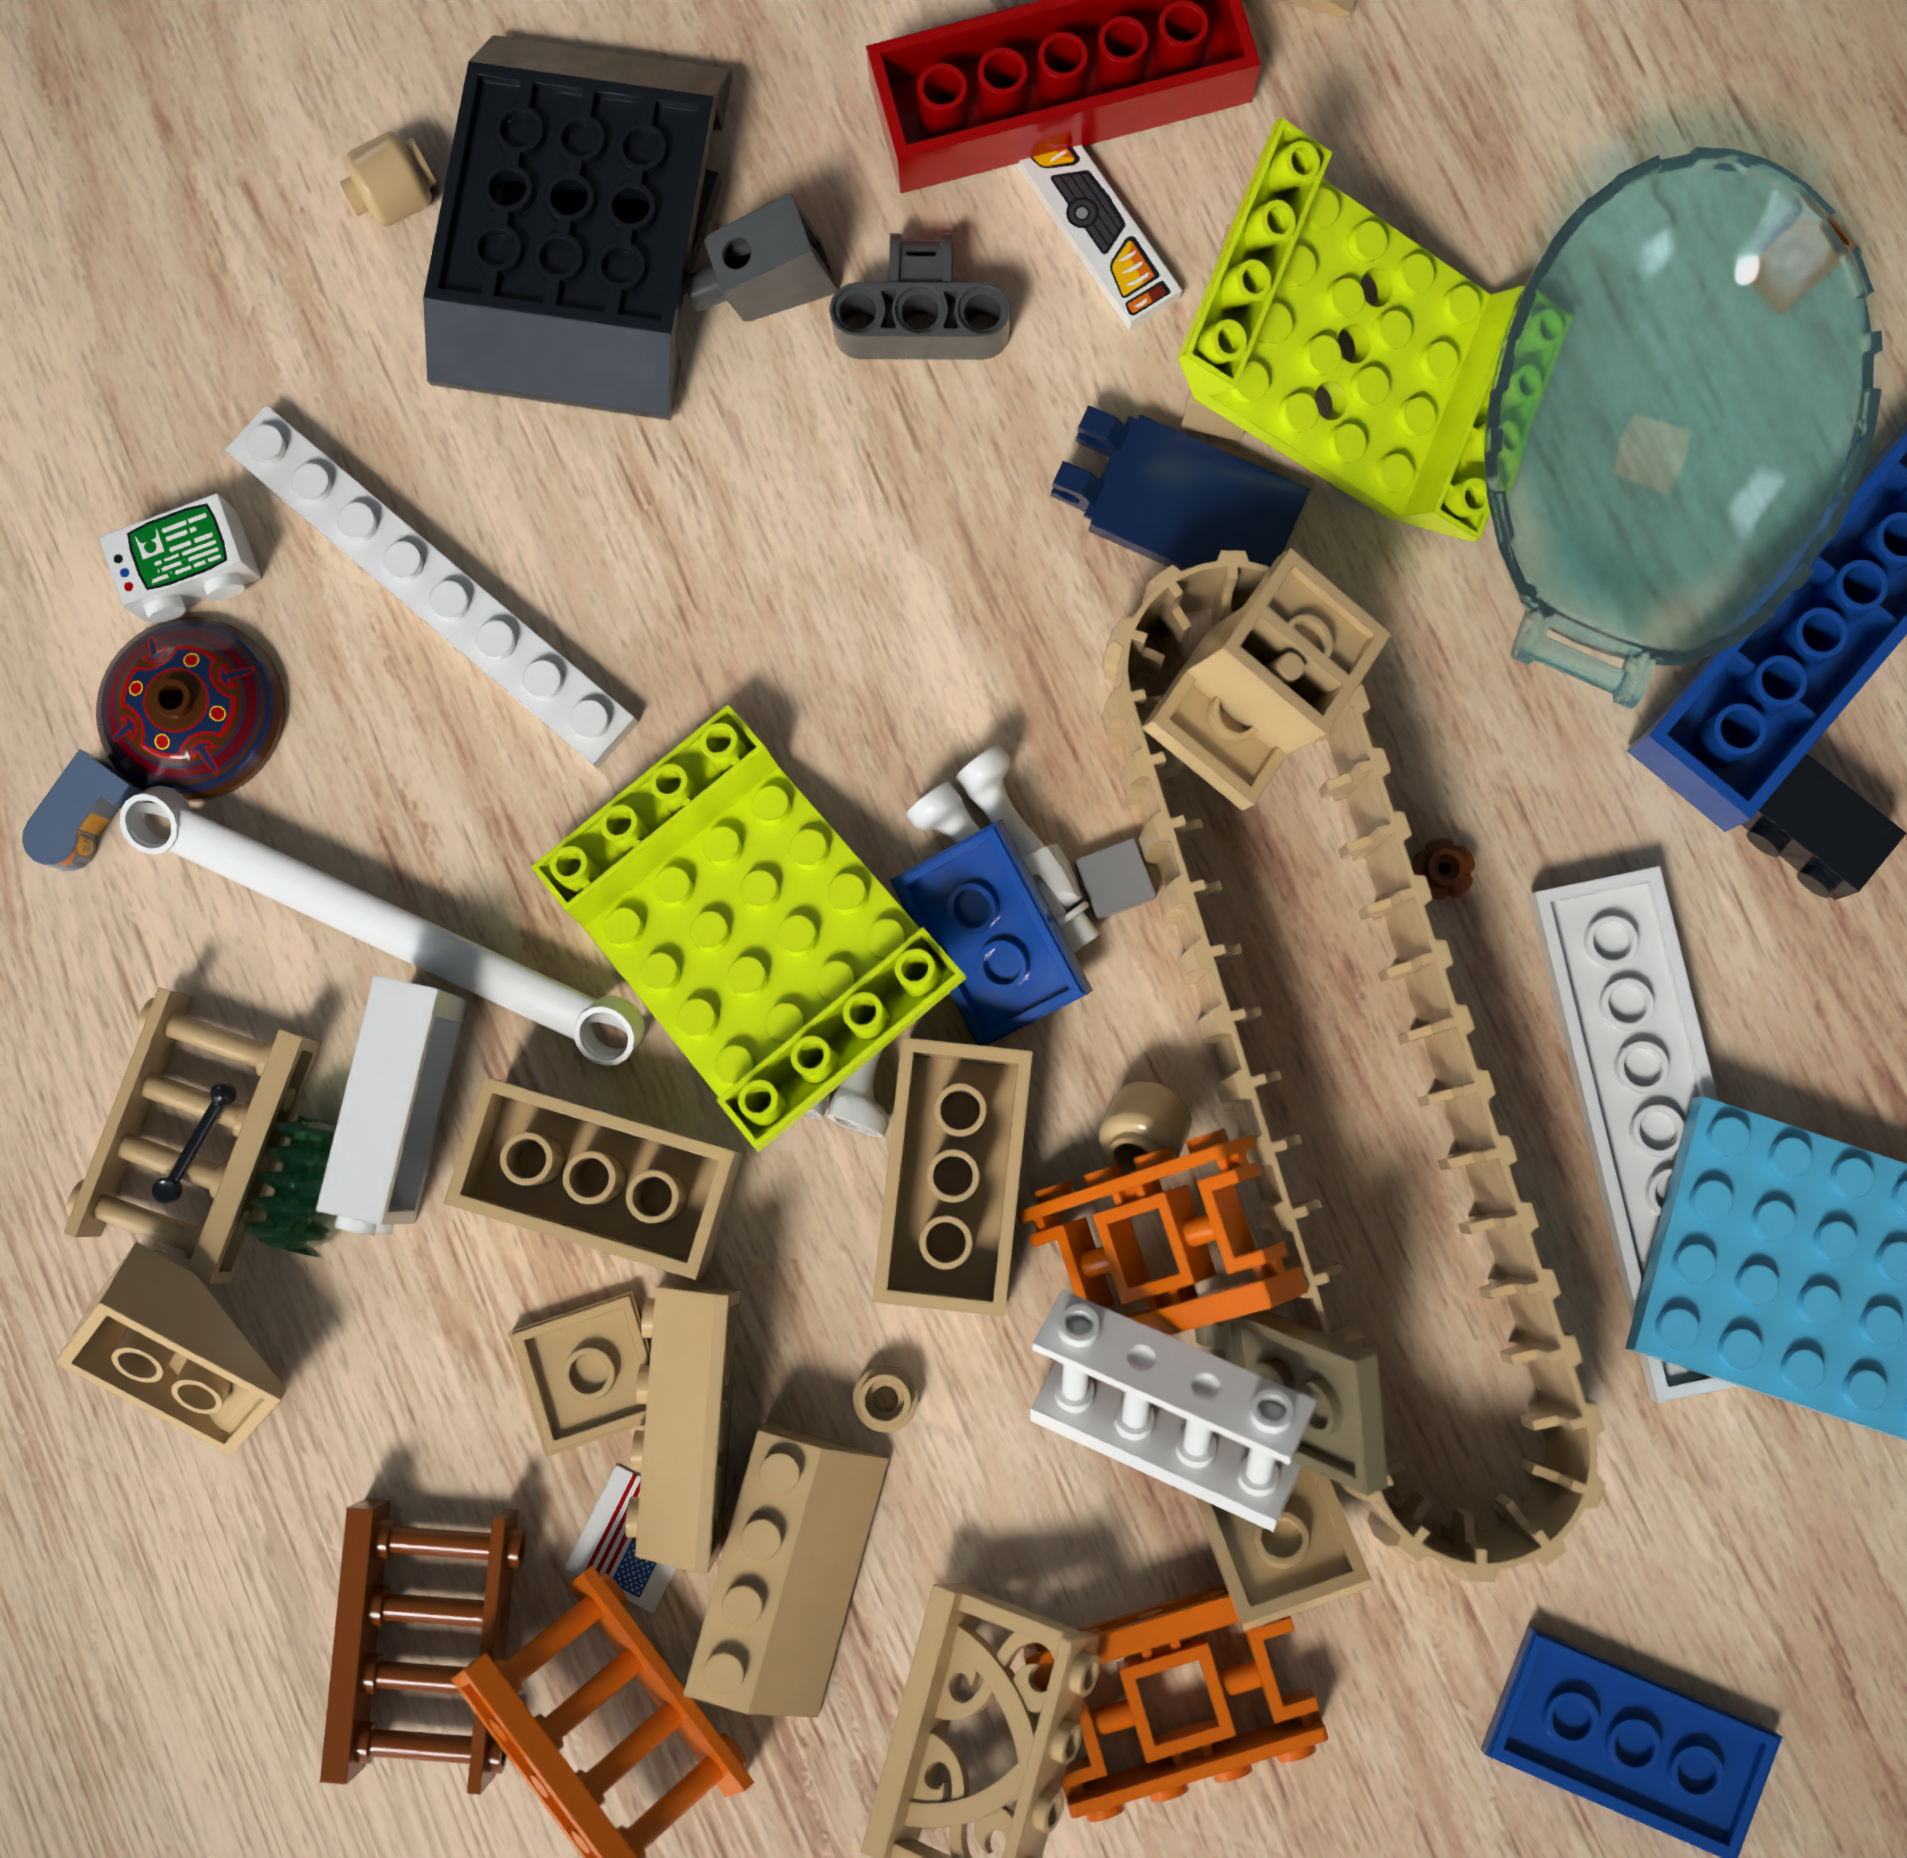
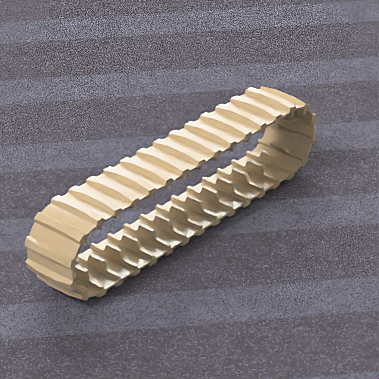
M1221 550L1217 561L1199 564L1183 571L1171 565L1153 577L1146 586L1142 605L1133 618L1122 617L1112 629L1105 648L1102 665L1105 678L1114 685L1113 691L1104 705L1101 719L1110 745L1121 746L1126 764L1123 767L1120 781L1128 804L1139 805L1145 827L1140 834L1139 842L1147 864L1158 865L1165 889L1159 896L1158 903L1166 924H1176L1184 948V953L1177 960L1184 984H1195L1204 1016L1196 1022L1200 1039L1203 1045H1214L1223 1074V1078L1215 1083L1220 1103L1224 1106H1233L1242 1137L1253 1134L1257 1146L1245 1151L1249 1164L1257 1162L1261 1173L1260 1176L1255 1177L1262 1200L1253 1206L1259 1229L1271 1230L1275 1244L1284 1242L1288 1255L1281 1257L1285 1269L1299 1265L1301 1267L1309 1292L1293 1299L1300 1324L1351 1343L1364 1338L1361 1328L1352 1325L1330 1331L1317 1289V1285L1330 1282L1329 1277L1343 1273L1341 1264L1332 1261L1311 1267L1296 1222L1297 1218L1309 1215L1308 1212L1323 1208L1320 1198H1310L1291 1204L1275 1154L1289 1147L1302 1144L1300 1134L1271 1141L1256 1094V1087L1282 1080L1280 1070L1251 1077L1236 1030L1237 1025L1261 1017L1260 1006L1247 1010L1242 1008L1231 1012L1216 964L1237 958L1242 953L1240 943L1226 947L1222 943L1211 947L1197 905L1198 902L1218 896L1223 890L1221 882L1219 880L1205 884L1204 879L1190 882L1178 844L1180 841L1200 834L1203 829L1201 818L1185 821L1184 815L1170 818L1159 781L1179 775L1184 764L1177 757L1166 759L1164 751L1151 755L1143 729L1141 728L1140 721L1146 720L1162 698V695L1147 698L1144 688L1131 692L1129 679L1134 681L1137 670L1159 675L1165 655L1144 646L1147 636L1156 629L1162 639L1171 632L1180 643L1188 638L1192 627L1185 615L1186 613L1211 609V622L1219 623L1231 615V611L1235 612L1246 604L1270 569L1268 566L1249 562L1246 551ZM1359 685L1328 734L1315 741L1317 743L1328 740L1339 775L1325 781L1319 788L1321 799L1330 796L1333 797L1334 802L1347 799L1359 839L1345 843L1338 852L1341 859L1352 857L1353 861L1366 858L1379 901L1364 906L1358 911L1360 920L1372 918V921L1381 918L1386 920L1399 964L1380 971L1378 976L1380 982L1405 979L1420 1028L1399 1034L1398 1039L1400 1044L1424 1038L1440 1090L1418 1097L1420 1107L1444 1101L1460 1151L1449 1154L1447 1158L1438 1160L1441 1170L1465 1166L1480 1213L1468 1216V1221L1458 1224L1459 1229L1464 1234L1486 1231L1500 1275L1488 1278L1489 1284L1478 1288L1481 1297L1496 1299L1507 1296L1520 1337L1509 1340L1510 1348L1499 1351L1503 1362L1512 1365L1528 1362L1540 1400L1529 1403L1530 1412L1520 1416L1524 1427L1533 1431L1546 1429L1547 1440L1544 1463L1532 1459L1531 1461L1522 1459L1520 1468L1539 1476L1528 1497L1519 1507L1512 1499L1502 1493L1495 1497L1493 1500L1498 1508L1494 1512L1501 1522L1475 1533L1474 1515L1463 1508H1453L1452 1524L1441 1523V1536L1429 1535L1430 1532L1420 1524L1432 1503L1416 1491L1398 1508L1391 1502L1387 1505L1381 1490L1365 1496L1340 1483L1339 1486L1349 1494L1364 1501L1371 1510L1367 1521L1373 1535L1401 1558L1418 1563L1429 1556L1442 1562L1449 1571L1461 1580L1495 1582L1498 1570L1519 1566L1534 1559L1544 1566L1553 1562L1566 1552L1563 1539L1576 1525L1585 1508H1598L1606 1483L1596 1476V1435L1602 1432L1605 1427L1598 1405L1591 1399L1585 1398L1581 1390L1574 1367L1583 1362L1576 1337L1562 1331L1553 1299L1559 1296L1561 1291L1554 1270L1541 1266L1531 1232L1539 1227L1532 1202H1520L1509 1168L1518 1159L1510 1136H1499L1488 1103V1100L1496 1095V1091L1489 1070L1477 1069L1467 1038V1034L1473 1031L1475 1027L1468 1005L1456 1004L1445 971L1454 962L1447 941L1435 940L1424 906L1433 898L1426 876L1414 875L1404 844L1412 836L1405 812L1393 810L1384 780L1391 773L1390 765L1384 748H1373L1364 721L1371 707L1364 686ZM1381 1395V1405H1383L1384 1401ZM1395 1455L1386 1456L1388 1486L1393 1485L1391 1475L1405 1471L1402 1460Z

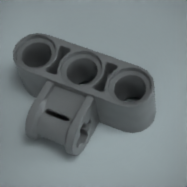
M891 233L889 282H855L846 284L834 294L829 308L836 345L841 352L857 359L984 360L1000 354L1008 344L1010 336L1011 309L1009 299L1003 290L988 283L953 282L952 233H943L940 240H903L900 233ZM857 313L868 314L874 318L869 326L862 329L849 328L844 324L848 317ZM920 313L929 314L936 320L932 326L921 330L911 328L906 324V321L911 316ZM983 313L991 315L998 322L990 329L980 330L970 326L968 320L974 315Z

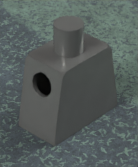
M792 193L708 234L704 241L712 265L687 275L685 284L688 298L697 313L728 301L743 321L757 320L833 295L838 290L820 236Z

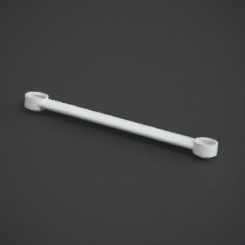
M165 786L150 787L125 801L120 810L119 823L123 835L140 852L153 855L164 853L168 850L575 1040L576 1046L583 1056L595 1064L603 1066L620 1064L638 1048L644 1038L645 1025L643 1017L636 1006L625 998L612 995L595 999L191 811V807L183 795L173 788ZM142 813L168 818L171 823L169 839L159 838L153 834L146 826ZM591 1023H605L624 1031L628 1035L627 1047L615 1049L604 1045L593 1033Z

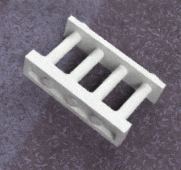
M1062 1289L1033 1342L1032 1350L1052 1358L1056 1362L1030 1408V1421L1274 1532L1300 1474L1302 1465L1293 1462L1292 1459L1316 1408L1317 1400Z

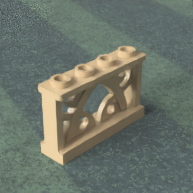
M965 1583L933 1585L860 1852L872 1858H972L967 1842V1824L975 1821L974 1834L976 1841L987 1854L993 1852L990 1843L991 1835L995 1830H998L1007 1839L1002 1858H1042L1048 1834L1055 1829L1062 1815L1064 1794L1060 1792L1066 1766L1076 1756L1081 1743L1082 1726L1078 1723L1083 1701L1085 1696L1094 1688L1099 1675L1100 1658L1096 1655L1100 1637L985 1594V1591ZM978 1618L1014 1631L999 1652L975 1632ZM1034 1642L1044 1645L1051 1652L1055 1660L1046 1691L1038 1689L1034 1682L1035 1671L1042 1664L1025 1665L1016 1674L1010 1668L1018 1652L1026 1645ZM963 1674L968 1678L969 1688L975 1687L980 1677H982L984 1681L981 1687L970 1700L965 1702L957 1696ZM995 1696L1010 1727L1018 1763L997 1782L969 1796L968 1771L960 1752L946 1738L950 1720H960L978 1714ZM1035 1712H1041L1039 1721L1036 1717ZM939 1762L945 1764L950 1772L952 1801H947L950 1789L949 1781L943 1782L940 1788L933 1785ZM1017 1801L1015 1811L1007 1807ZM950 1827L951 1856L919 1842L918 1838L921 1828Z

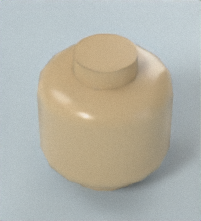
M392 131L386 132L350 150L345 158V166L350 177L340 181L357 215L360 216L369 211L375 221L383 226H391L429 206L432 200L430 187L438 184L414 138L404 141L399 134Z
M1133 1082L1123 1086L1113 1097L1101 1123L1098 1140L1102 1152L1112 1165L1121 1164L1123 1173L1128 1175L1137 1172L1134 1158L1171 1146L1175 1158H1179L1190 1132L1192 1118L1189 1108L1183 1099L1167 1086L1155 1082Z

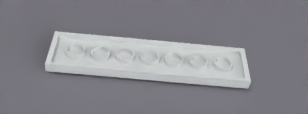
M1660 866L1542 890L1529 895L1631 1321L1635 1313L1692 1098L1705 1096L1718 1101ZM1640 1354L1650 1400L1657 1403L1737 1386Z

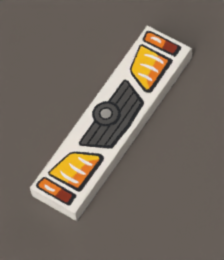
M1082 145L1019 160V163L1015 164L1129 331L1181 298L1182 289Z

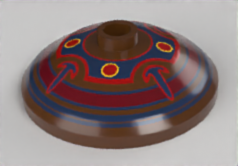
M183 617L161 622L147 628L128 641L108 666L100 684L96 703V721L100 741L115 768L128 781L138 785L143 790L156 786L173 788L183 795L187 802H200L222 797L237 790L254 778L275 751L285 720V695L282 681L277 668L264 649L241 630L218 620L201 617ZM182 690L183 701L181 705L176 709L169 710L167 705L169 696L175 691Z

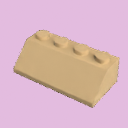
M663 1284L656 1287L655 1299L645 1298L642 1311L641 1335L642 1338H652L650 1364H640L636 1385L637 1404H647L645 1431L635 1430L631 1449V1470L641 1471L640 1496L629 1498L626 1514V1537L636 1538L635 1557L695 1573H709L721 1552L740 1289Z
M767 1422L758 1429L683 1696L749 1715L818 1718L889 1457Z

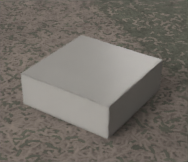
M1134 838L1074 860L1075 868L1096 921L1150 902L1157 897Z

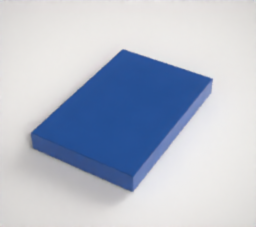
M1002 819L889 880L911 919L920 929L923 927L966 976V979L953 989L950 995L977 1045L987 1046L1093 991Z

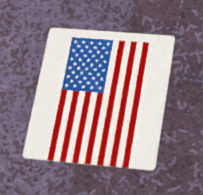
M617 1465L565 1568L579 1575L593 1565L599 1575L606 1573L617 1582L624 1592L627 1601L650 1613H654L676 1568L635 1557L636 1538L626 1537V1514L629 1498L640 1496L641 1477Z

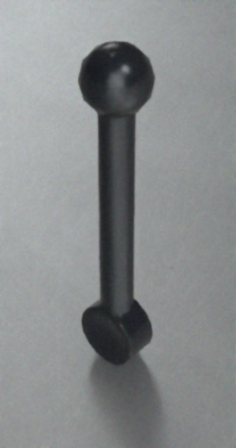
M221 1081L211 1088L210 1097L212 1101L169 1175L158 1179L153 1184L152 1195L158 1202L173 1203L181 1197L182 1185L180 1181L223 1107L231 1105L236 1099V1089L231 1083Z

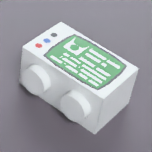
M218 493L98 537L121 605L145 622L161 623L176 619L186 612L185 607L206 599L221 601L233 598L245 590L244 585L262 579L238 512Z

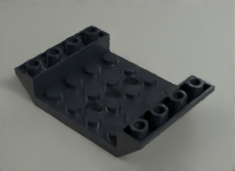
M492 35L468 61L423 296L427 381L430 385L671 421L682 363L675 345L712 132L713 130L723 131L732 80L731 69ZM517 181L526 186L523 198L513 205L504 206L494 201L497 189L506 182ZM579 190L587 194L588 199L585 206L575 214L566 215L555 209L557 199L566 191ZM629 199H641L647 202L649 210L641 221L629 224L620 221L616 217L620 205Z

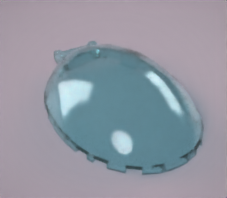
M1695 147L1689 154L1660 160V156L1657 155L1618 174L1591 198L1589 197L1569 217L1546 246L1515 304L1502 341L1490 391L1484 457L1487 498L1502 563L1521 605L1525 608L1512 645L1511 658L1526 665L1535 660L1613 694L1614 703L1627 709H1633L1643 697L1655 665L1688 666L1738 644L1775 616L1773 612L1793 591L1802 588L1814 572L1810 567L1826 542L1835 538L1859 486L1872 447L1882 389L1873 388L1874 355L1883 350L1881 331L1872 332L1866 297L1872 294L1874 289L1858 246L1848 251L1828 220L1836 211L1808 183L1784 167L1763 157L1735 149ZM1548 629L1582 646L1625 659L1622 669L1547 637Z

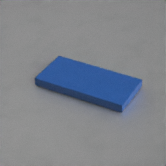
M1528 1625L1480 1750L1490 1758L1721 1858H1738L1783 1736L1774 1730Z

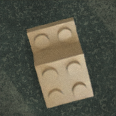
M1289 548L1276 558L1246 604L1208 629L1141 728L1239 809L1244 811L1257 803L1288 754L1328 734L1392 634L1292 548Z

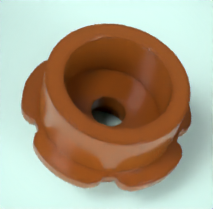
M1437 838L1429 841L1425 845V850L1418 852L1413 859L1412 869L1414 875L1426 876L1432 898L1435 900H1444L1446 896L1458 898L1465 894L1473 883L1471 871L1475 868L1473 855L1465 846L1454 845L1451 839ZM1442 863L1447 864L1450 868L1449 874H1441L1438 870L1439 865Z

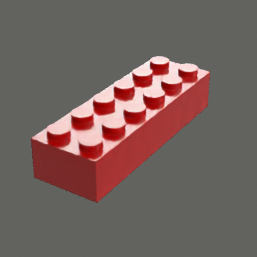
M1040 0L866 45L870 87L900 194L1019 163V160L1078 145L1086 146L1251 103L1261 67L1241 0Z

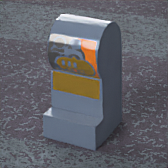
M79 749L27 821L22 835L25 852L33 861L62 871H76L84 868L94 858L97 851L98 836L101 835L119 809L123 807L125 801L144 790L128 781L115 767L102 758Z

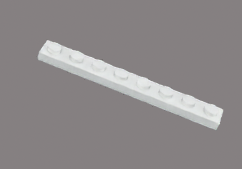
M267 405L261 409L225 449L234 460L595 768L598 769L638 724L634 716Z

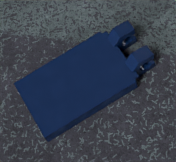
M1088 405L1079 424L1075 442L1110 457L1100 480L1092 472L1063 461L1053 481V489L1050 496L1085 512L1083 517L1092 520L1088 532L1165 566L1174 565L1183 571L1199 564L1217 561L1221 550L1246 551L1249 562L1271 567L1276 558L1283 553L1311 489L1141 414L1138 419L1129 416L1124 424L1118 417Z

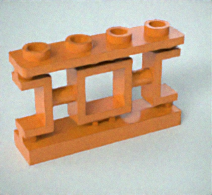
M1224 1128L1187 1140L1186 1144L1189 1155L1175 1158L1171 1146L1134 1158L1137 1172L1124 1176L1121 1164H1117L1083 1175L1086 1189L1075 1192L1070 1180L1036 1191L1034 1194L1038 1205L1017 1211L1016 1215L1019 1224L1033 1220L1037 1232L1029 1235L1033 1248L1056 1240L1058 1241L1075 1295L1104 1308L1115 1305L1105 1277V1273L1111 1272L1122 1305L1144 1298L1148 1305L1146 1309L1123 1316L1168 1336L1273 1308L1309 1291L1300 1265L1288 1269L1284 1268L1281 1257L1288 1255L1284 1242L1260 1249L1255 1248L1234 1186L1236 1183L1261 1175L1257 1162L1249 1164L1245 1151L1257 1147L1253 1134L1229 1141ZM1217 1160L1221 1173L1196 1181L1207 1212L1206 1215L1197 1216L1187 1184L1163 1192L1159 1179ZM1112 1195L1115 1208L1093 1214L1102 1247L1096 1248L1086 1217L1063 1223L1060 1211ZM1158 1208L1179 1272L1150 1280L1130 1217ZM1213 1241L1217 1242L1227 1275L1253 1268L1256 1276L1253 1279L1197 1294L1194 1286L1198 1282L1217 1275L1207 1243Z
M1225 1584L1078 1628V1630L1087 1631L1100 1637L1096 1655L1100 1658V1664L1141 1652V1655L1117 1662L1127 1699L1089 1710L1086 1697L1084 1698L1078 1723L1082 1726V1737L1088 1756L1071 1761L1066 1766L1062 1781V1788L1065 1792L1071 1818L1086 1816L1089 1822L1107 1820L1122 1813L1125 1810L1124 1803L1146 1796H1150L1152 1802L1172 1800L1185 1794L1189 1790L1188 1784L1213 1776L1216 1782H1229L1251 1773L1253 1770L1251 1764L1276 1756L1279 1762H1294L1316 1752L1315 1744L1329 1739L1325 1724L1319 1713L1320 1709L1316 1697L1310 1688L1280 1696L1263 1641L1295 1631L1291 1617L1287 1616L1245 1631L1253 1660L1219 1671L1216 1670L1205 1635L1183 1642L1179 1640L1239 1622ZM1034 1642L1023 1648L1024 1661L1026 1665L1042 1664L1035 1671L1034 1682L1038 1689L1046 1691L1055 1660L1051 1652L1044 1645ZM1199 1661L1215 1717L1152 1736L1136 1679ZM1262 1687L1269 1714L1275 1724L1236 1735L1225 1698ZM1135 1726L1146 1763L1108 1775L1098 1737Z

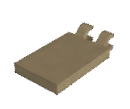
M1266 1310L1195 1328L1196 1342L1201 1346L1216 1348L1225 1352L1226 1361L1317 1400L1316 1408L1293 1456V1462L1365 1496L1388 1487L1377 1353Z

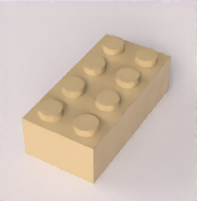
M902 1037L872 1302L1005 1317L1033 1051Z
M484 1077L443 1204L697 1280L706 1277L743 1153L501 1080Z

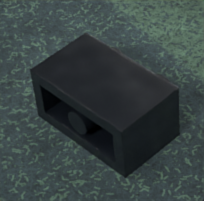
M1807 753L1752 819L1741 824L1748 830L1746 833L1748 840L1757 849L1769 856H1780L1799 871L1797 878L1803 886L1818 896L1824 898L1831 897L1833 900L1858 893L1907 834Z

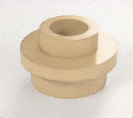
M879 1366L867 1371L859 1379L853 1393V1406L857 1417L865 1426L877 1432H893L901 1429L912 1419L918 1405V1392L915 1383L906 1372L893 1366ZM888 1386L896 1391L898 1404L893 1409L882 1410L876 1406L873 1397L874 1392L878 1388Z

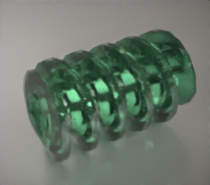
M298 1114V1119L295 1121L276 1122L274 1129L289 1138L290 1144L288 1146L268 1147L266 1154L281 1163L282 1169L280 1171L260 1172L258 1179L273 1188L274 1194L273 1196L252 1197L250 1204L265 1213L266 1219L265 1221L244 1222L243 1230L264 1244L303 1255L322 1257L321 1253L308 1245L307 1242L328 1239L330 1233L326 1226L315 1219V1216L332 1215L318 1212L316 1208L335 1135L336 1123Z

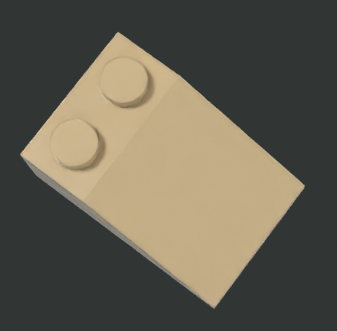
M135 1242L93 1299L55 1361L56 1364L229 1455H232L281 1401L286 1391V1388L198 1276L178 1265L168 1254L158 1250H151L138 1242Z

